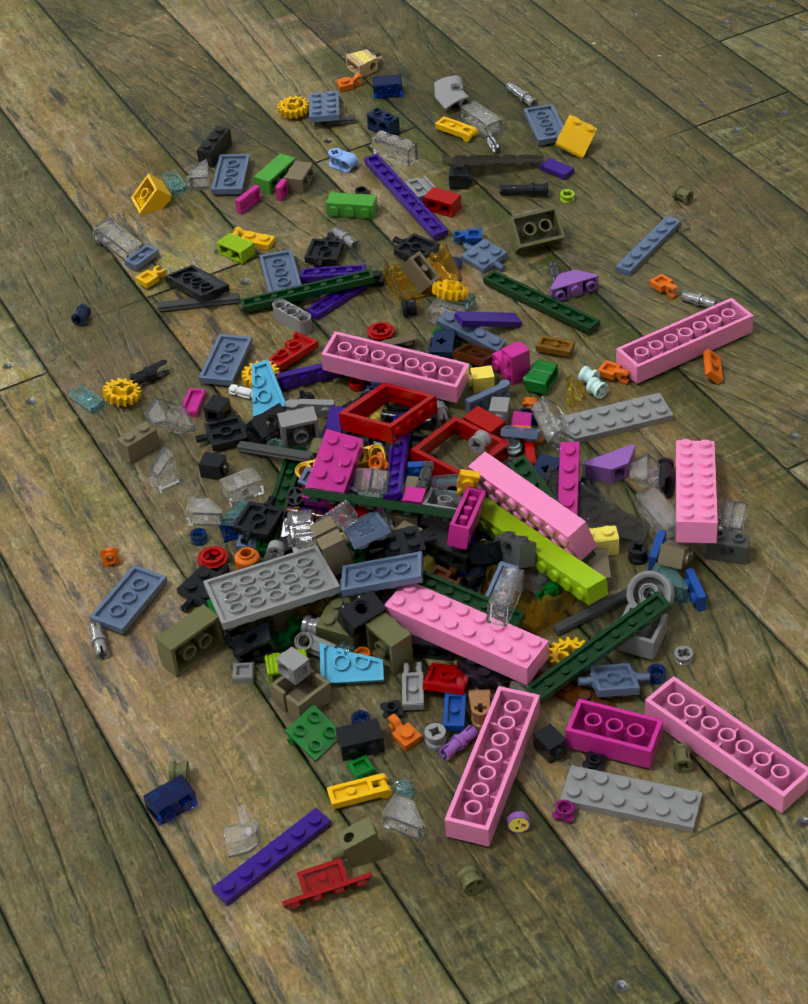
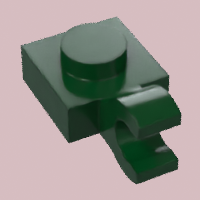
M296 623L292 624L286 633L282 630L277 632L280 652L277 653L285 652L290 647H294L293 641L296 635L300 633L299 630H301Z

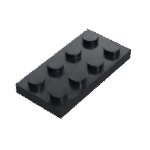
M194 265L165 275L166 282L201 302L209 301L210 298L221 296L225 292L230 291L229 284Z

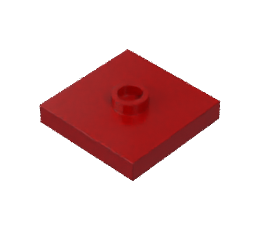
M431 663L423 681V690L464 695L470 680L456 665Z

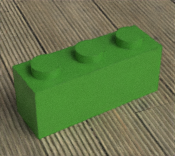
M280 153L254 176V183L260 186L261 192L271 195L275 191V186L288 173L296 158Z
M330 192L326 201L327 216L374 219L378 209L377 195Z

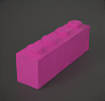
M470 487L466 488L449 526L448 546H452L455 549H467L483 512L486 491Z

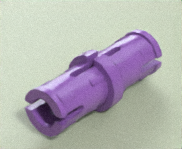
M468 725L461 733L453 735L451 740L439 749L440 756L447 761L458 751H463L466 745L478 736L477 729L474 726Z

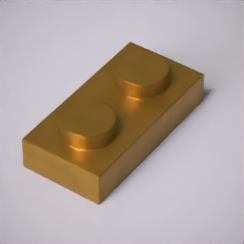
M541 335L536 344L537 352L562 357H570L575 348V341Z

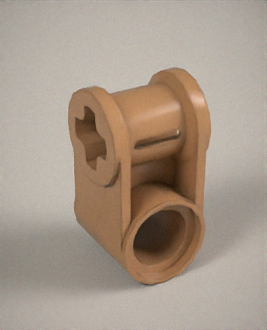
M490 689L469 690L472 725L476 729L482 728L491 706Z

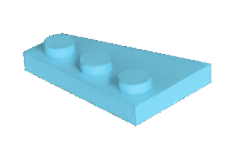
M269 360L252 364L253 418L278 403L285 409V399Z
M320 643L321 676L330 682V685L384 682L383 659L360 653L345 651V649L333 648Z

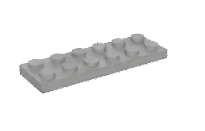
M656 393L556 417V423L566 442L583 443L673 421L674 415L662 395Z
M571 765L560 800L571 801L577 806V809L693 833L703 792Z

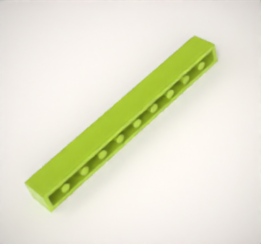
M485 497L483 512L476 526L481 532L495 540V535H501L505 531H512L517 536H527L528 540L536 542L535 566L533 567L588 605L608 595L606 577Z

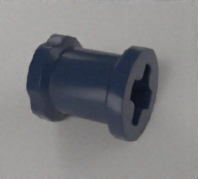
M80 304L76 309L77 312L72 315L71 320L77 326H84L86 318L91 315V309L85 304Z

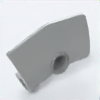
M460 76L445 77L434 83L435 99L445 110L455 103L462 109H467L471 106L472 100L464 92L463 80Z

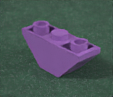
M578 270L558 274L550 288V297L562 301L598 290V275Z
M631 444L583 462V476H590L592 480L614 483L627 478L635 461V445Z

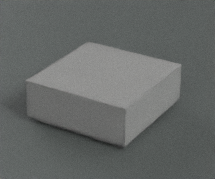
M254 662L233 663V684L254 683Z

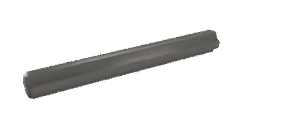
M239 293L224 294L210 298L206 302H201L196 298L157 302V310L163 312L239 303L240 295Z
M240 441L237 444L238 451L301 462L315 459L314 453L310 451Z
M627 588L553 624V631L556 635H561L627 602Z

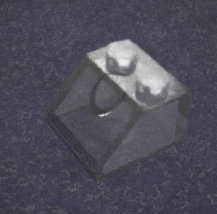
M158 397L154 398L144 413L151 426L165 429L168 432L182 434L196 430L184 406Z

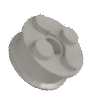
M640 572L628 584L627 600L629 604L639 605L647 599L646 592L653 588L655 592L659 591L671 603V606L673 605L675 598L674 587L666 576L658 572Z

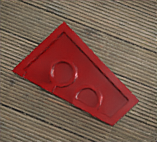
M295 332L293 339L287 340L285 347L278 349L269 361H272V365L277 364V368L280 371L285 370L291 364L298 362L302 357L312 353L313 350L319 347V343L315 339Z

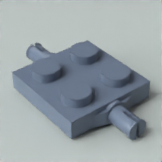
M483 239L475 246L467 242L463 244V248L467 251L461 255V260L483 274L494 268L502 272L503 270L505 271L506 265L501 263L508 257L505 250L486 239Z
M630 663L594 665L588 669L589 677L577 678L578 686L591 685L597 697L608 698L611 696L639 695L640 686L638 682H649L650 674L649 672L636 673Z

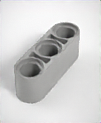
M277 299L272 303L274 319L277 322L303 335H308L313 331L311 314L284 299Z

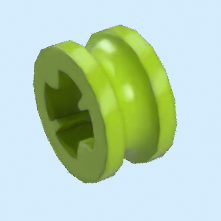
M570 189L562 190L560 192V201L563 203L573 202L574 191Z

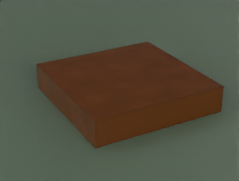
M467 343L453 350L452 358L483 367L492 363V353L497 351Z

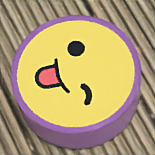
M521 811L511 813L507 818L508 829L514 833L527 831L530 828L529 815Z

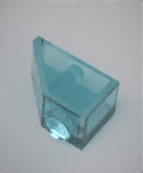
M655 563L652 571L666 576L671 581L675 591L674 600L687 603L688 586L675 568ZM651 588L647 593L654 594L655 590Z

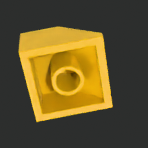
M569 114L555 145L583 159L597 128Z
M148 173L131 199L139 214L143 215L163 209L170 202L172 196L162 180Z

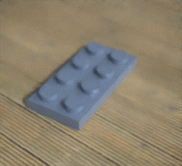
M331 90L326 93L313 92L309 94L310 123L340 120L338 92Z
M548 104L524 108L525 118L538 146L556 143L563 123L554 105Z
M220 154L211 187L212 194H243L251 160L250 154Z
M292 250L259 255L268 292L301 285Z
M219 334L199 375V383L225 386L234 384L253 343L252 337Z
M376 510L341 525L343 533L347 536L354 550L357 548L358 550L364 549L369 546L370 542L374 540L381 541L388 537L387 534L391 533L388 524Z
M422 551L343 565L341 580L342 596H355L371 590L376 592L383 589H393L400 586L422 583L424 558Z
M133 565L89 616L90 622L94 624L100 623L102 627L124 635L168 582L167 576Z

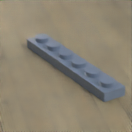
M666 216L615 266V272L630 277L681 226V220Z

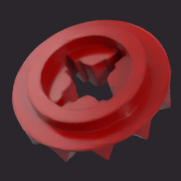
M387 322L374 323L367 329L368 338L374 341L378 340V342L391 339L395 335L394 326Z
M219 546L204 548L197 556L198 565L201 566L203 564L211 570L215 568L220 570V567L226 565V561L229 560L228 552Z

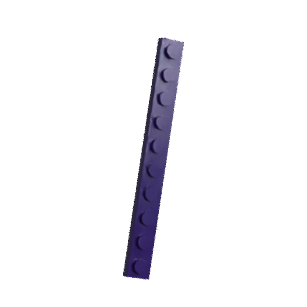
M378 153L364 158V164L433 240L448 236V230Z

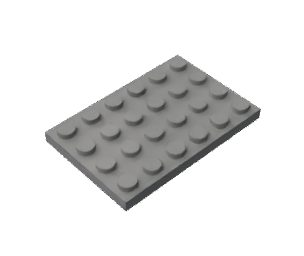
M317 545L203 581L205 590L219 617L223 630L232 629L263 617L273 616L276 613L291 610L295 607L341 593L340 585Z

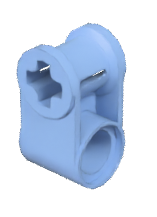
M332 148L328 151L330 156L329 166L333 169L348 173L358 164V158L353 153L339 148Z

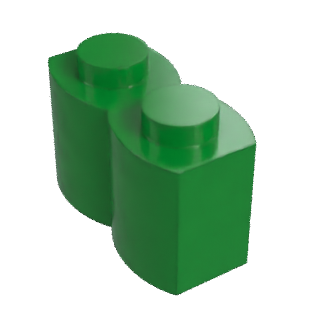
M537 360L531 365L528 374L524 376L523 384L525 385V390L546 395L558 377V364Z

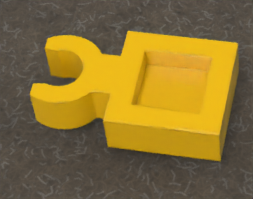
M157 265L152 271L146 270L138 275L136 282L148 289L159 282V278L166 275V270H160V266Z
M460 470L457 479V496L460 497L467 487L477 488L480 472Z

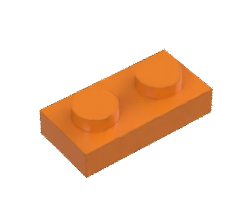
M708 348L703 352L705 376L710 381L713 380L719 384L723 381L721 358Z

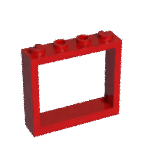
M384 382L339 412L341 430L393 444L438 412L436 395ZM389 401L413 407L391 423L367 418V416Z
M454 416L411 449L410 462L433 461L434 469L431 472V476L445 483H452L453 479H458L460 470L429 455V453L454 434L469 440L478 430L483 429ZM487 432L492 440L491 444L486 448L488 450L487 453L502 463L508 458L510 442Z

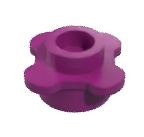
M569 800L556 802V810L552 813V817L555 820L561 819L568 823L572 822L577 806Z

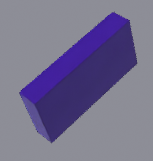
M551 158L540 164V170L563 180L574 173L573 167Z

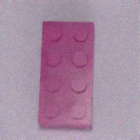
M326 429L305 488L349 493L364 450L363 439ZM302 496L305 506L330 511V503H327V499H321V502L310 501L307 496Z
M578 699L565 730L567 748L586 753L592 751L599 755L604 754L609 759L651 769L662 739L663 719Z

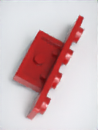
M341 858L299 871L296 874L303 895L282 901V907L288 905L289 909L301 906V901L310 898L311 902L325 898L324 893L332 891L333 895L347 891L345 886L354 884L356 888L368 884L367 879L373 877L372 873L369 872L347 879Z

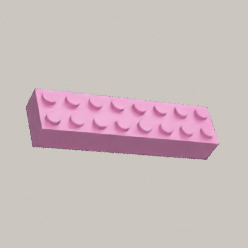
M730 298L616 348V363L622 365V369L629 370L628 376L638 384L703 355V352L708 348L714 350L752 333L754 315L733 298Z
M336 331L321 354L322 369L325 371L370 382H380V384L385 382L433 394L438 399L455 403L458 402L469 381V363Z
M676 440V542L717 543L718 519L714 441Z
M484 452L468 466L471 471L480 472L477 489L486 491V495L491 501L501 505L504 510L511 512L513 516L582 561L597 547L586 521L487 452Z
M419 584L400 586L385 603L386 613L390 617H394L398 624L403 628H407L411 634L525 685L531 682L549 659L548 640Z
M675 676L645 699L644 715L663 719V730L679 742L689 744L692 751L780 813L788 809L808 790L807 766Z
M498 686L445 817L446 837L490 846L540 714V695Z

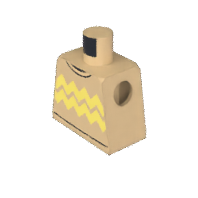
M367 49L346 54L347 68L354 74L360 73L362 78L378 70V62L383 60L380 53L373 54Z

